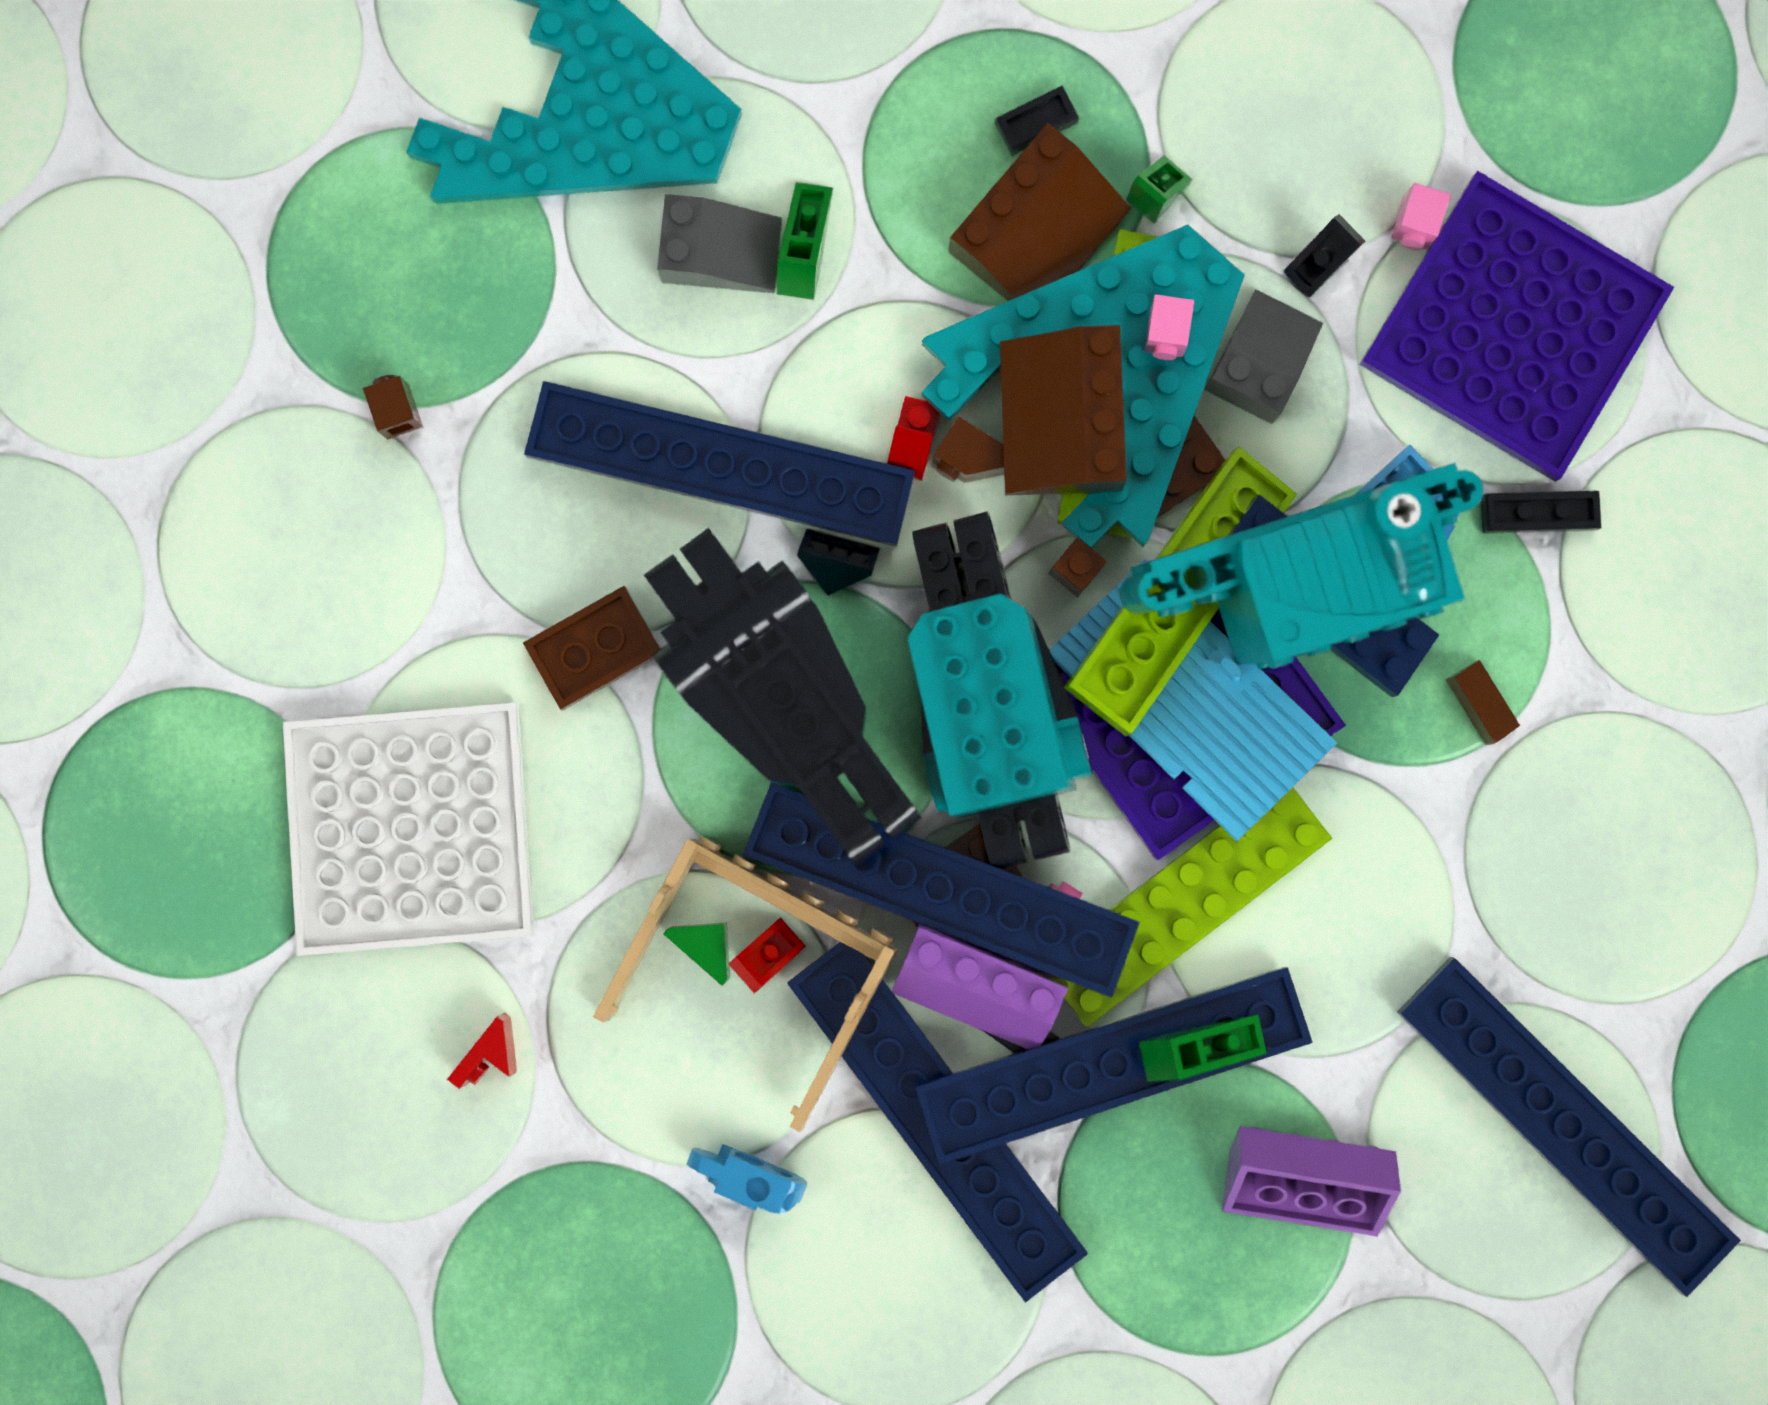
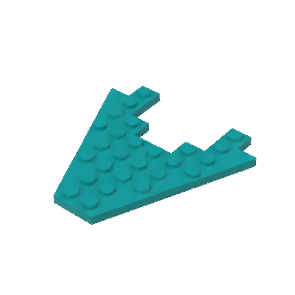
M515 0L539 8L528 37L530 43L562 54L539 118L502 107L490 141L419 118L406 151L410 158L440 168L430 194L432 201L438 204L715 184L719 181L742 116V111L737 104L619 0Z
M1187 224L926 336L922 340V346L939 360L945 368L921 392V396L950 421L1001 369L1000 341L1080 326L1120 325L1127 481L1121 492L1089 493L1062 521V526L1075 538L1078 537L1092 549L1117 523L1136 542L1144 547L1150 538L1245 274ZM1155 295L1194 300L1188 346L1183 357H1176L1174 360H1161L1153 357V353L1144 352L1150 308Z

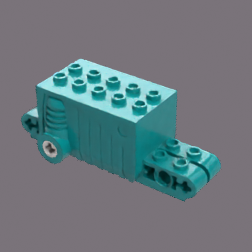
M1456 463L1342 498L1130 567L1132 576L1128 577L1121 585L1119 591L1120 601L1129 612L1141 614L1157 611L1159 617L1171 616L1193 609L1191 603L1193 600H1195L1196 605L1217 601L1237 665L1256 664L1258 669L1266 667L1272 669L1294 662L1293 656L1320 654L1331 650V645L1341 642H1345V644L1369 637L1368 632L1381 629L1387 631L1406 625V620L1417 617L1423 619L1444 612L1443 606L1464 600L1465 597L1443 527L1457 522L1455 514L1470 510L1478 505L1483 496V484L1475 473L1468 470L1458 471ZM1441 493L1442 499L1435 502L1431 495ZM1185 574H1186L1187 577H1188V586H1187V584L1185 583V579H1184V575H1185ZM1159 585L1161 592L1147 594V589Z

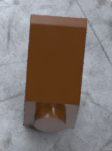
M958 416L934 453L932 463L937 465L935 470L940 475L953 482L957 478L966 483L1004 475L1003 444Z

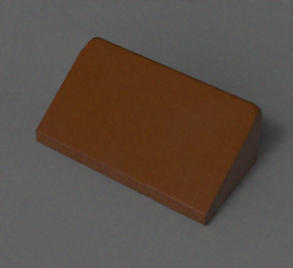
M1480 660L1446 679L1485 745L1497 743L1520 726Z

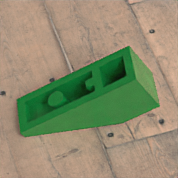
M800 182L795 183L778 257L777 295L814 300L820 275L833 187Z
M1258 1014L1139 1041L1147 1082L1181 1080L1267 1054Z

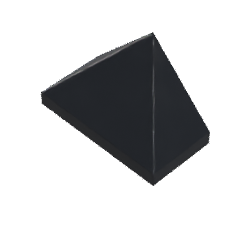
M807 528L797 556L828 596L871 577L880 548Z

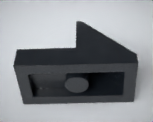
M1338 214L1283 272L1310 298L1349 261V258L1366 241Z

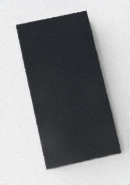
M1061 85L996 117L995 125L1011 155H1014L1026 149L1047 123L1061 132L1077 124L1079 116L1064 87Z

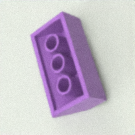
M919 923L892 988V993L1021 1047L1030 1049L1041 1046L1051 1030L1067 993L1068 985L1065 979Z
M1239 1126L1229 1153L1222 1212L1378 1237L1401 1192L1396 1151L1379 1149L1375 1146L1342 1143L1337 1140L1305 1137L1294 1133L1286 1134L1262 1130L1257 1127Z

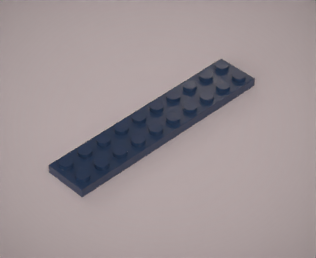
M546 381L542 383L524 452L527 458L895 547L898 544L915 475V470Z
M772 782L770 783L743 852L744 856L1103 995L1113 997L1138 929L1139 921L904 832L892 840L880 823L868 819L886 845L856 866L804 794Z
M839 942L787 982L832 1044L845 1022L844 1019L851 1004L866 982L873 965L864 954ZM882 978L842 1054V1058L1026 1303L1084 1258L1088 1252L1007 1144L942 1165L937 1163L914 1086L952 1074L953 1072Z
M1449 957L1397 1011L1681 1295L1688 1297L1741 1241L1456 958Z
M1281 967L1048 1042L1038 1047L918 1084L914 1088L937 1163L942 1165L1313 1042L1288 967ZM1258 1014L1267 1054L1181 1080L1147 1082L1139 1041Z

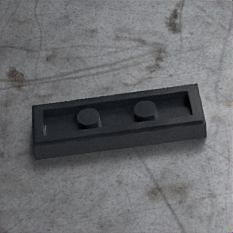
M1599 491L1485 493L1481 499L1483 534L1597 531L1602 528Z

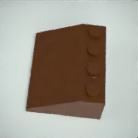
M1047 123L951 235L948 252L1007 301H1010L1080 271L1130 212L1131 207L1073 142Z
M1120 325L1080 326L1000 341L1005 496L1123 491L1127 480Z

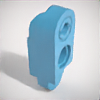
M722 1144L718 1155L700 1148H692L686 1163L696 1172L709 1177L708 1182L716 1186L714 1193L753 1210L759 1207L768 1212L778 1214L790 1211L797 1203L801 1202L808 1184L805 1179L795 1173Z

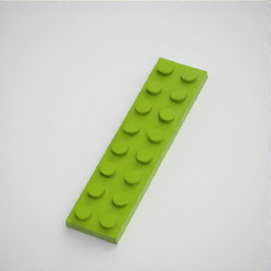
M1238 446L1231 451L1156 559L1228 536L1233 527L1239 523L1240 517L1247 511L1246 508L1252 499L1259 494L1285 513L1297 496V493ZM1185 574L1184 579L1185 583L1188 586V577ZM1159 585L1147 589L1148 595L1161 592ZM1195 600L1191 601L1193 609L1159 617L1157 611L1141 614L1132 613L1122 605L1064 688L1125 737L1131 735L1218 610L1217 601L1196 605Z
M1293 787L1237 842L1220 825L1109 909L1140 922L1113 997L1111 998L1067 981L1068 990L1064 999L1086 1028L1333 838Z

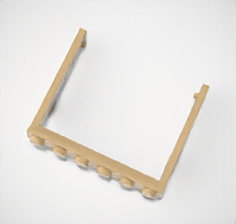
M701 836L699 841L687 839L661 889L654 897L648 914L593 1017L601 1022H606L611 1019L612 1015L616 1014L622 996L693 862L870 957L876 963L861 991L851 1004L845 1016V1022L800 1107L794 1105L790 1111V1114L795 1117L789 1127L800 1133L813 1112L898 949L891 945L893 938L874 928L868 933L857 927L856 925L859 920L839 909L836 914L822 908L824 901L815 895L803 891L800 896L787 889L790 883L771 872H769L766 878L753 871L756 864L738 854H735L733 859L720 853L719 851L722 846L704 836Z

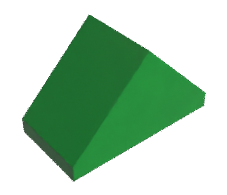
M1163 156L1137 175L1126 201L1155 224L1193 179L1166 156Z
M727 922L672 926L663 933L664 936L721 986L730 979Z

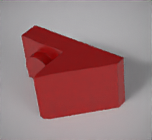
M905 396L887 462L890 465L915 470L914 479L923 481L940 413L927 401Z
M780 917L730 961L728 965L755 994L801 952L806 945Z
M506 1013L498 1015L447 1078L458 1089L464 1087L469 1082L476 1085L490 1067L485 1063L487 1060L508 1077L517 1072L511 1017Z

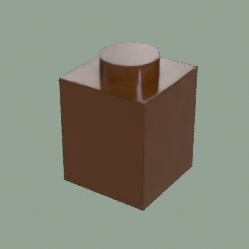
M384 375L373 380V385L363 388L376 429L387 440L423 428L410 386L400 376L395 377L394 375Z
M1077 537L1053 565L1048 574L1078 598L1107 561Z

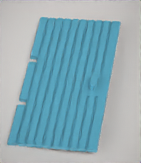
M1144 559L1140 564L1146 563L1148 561ZM1132 572L1049 649L1054 662L1070 678L1122 607L1119 591L1122 583L1132 576ZM1211 621L1207 624L1136 729L1129 735L1173 779L1184 771L1191 780L1183 789L1236 842L1337 744L1261 669H1258L1256 664L1237 665L1229 639Z

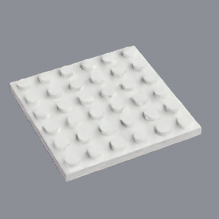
M518 703L283 722L297 956L535 935Z

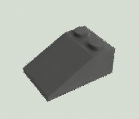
M665 194L657 266L662 283L775 293L782 218L703 197Z
M1256 289L1204 390L1272 424L1282 414L1301 376L1323 323Z

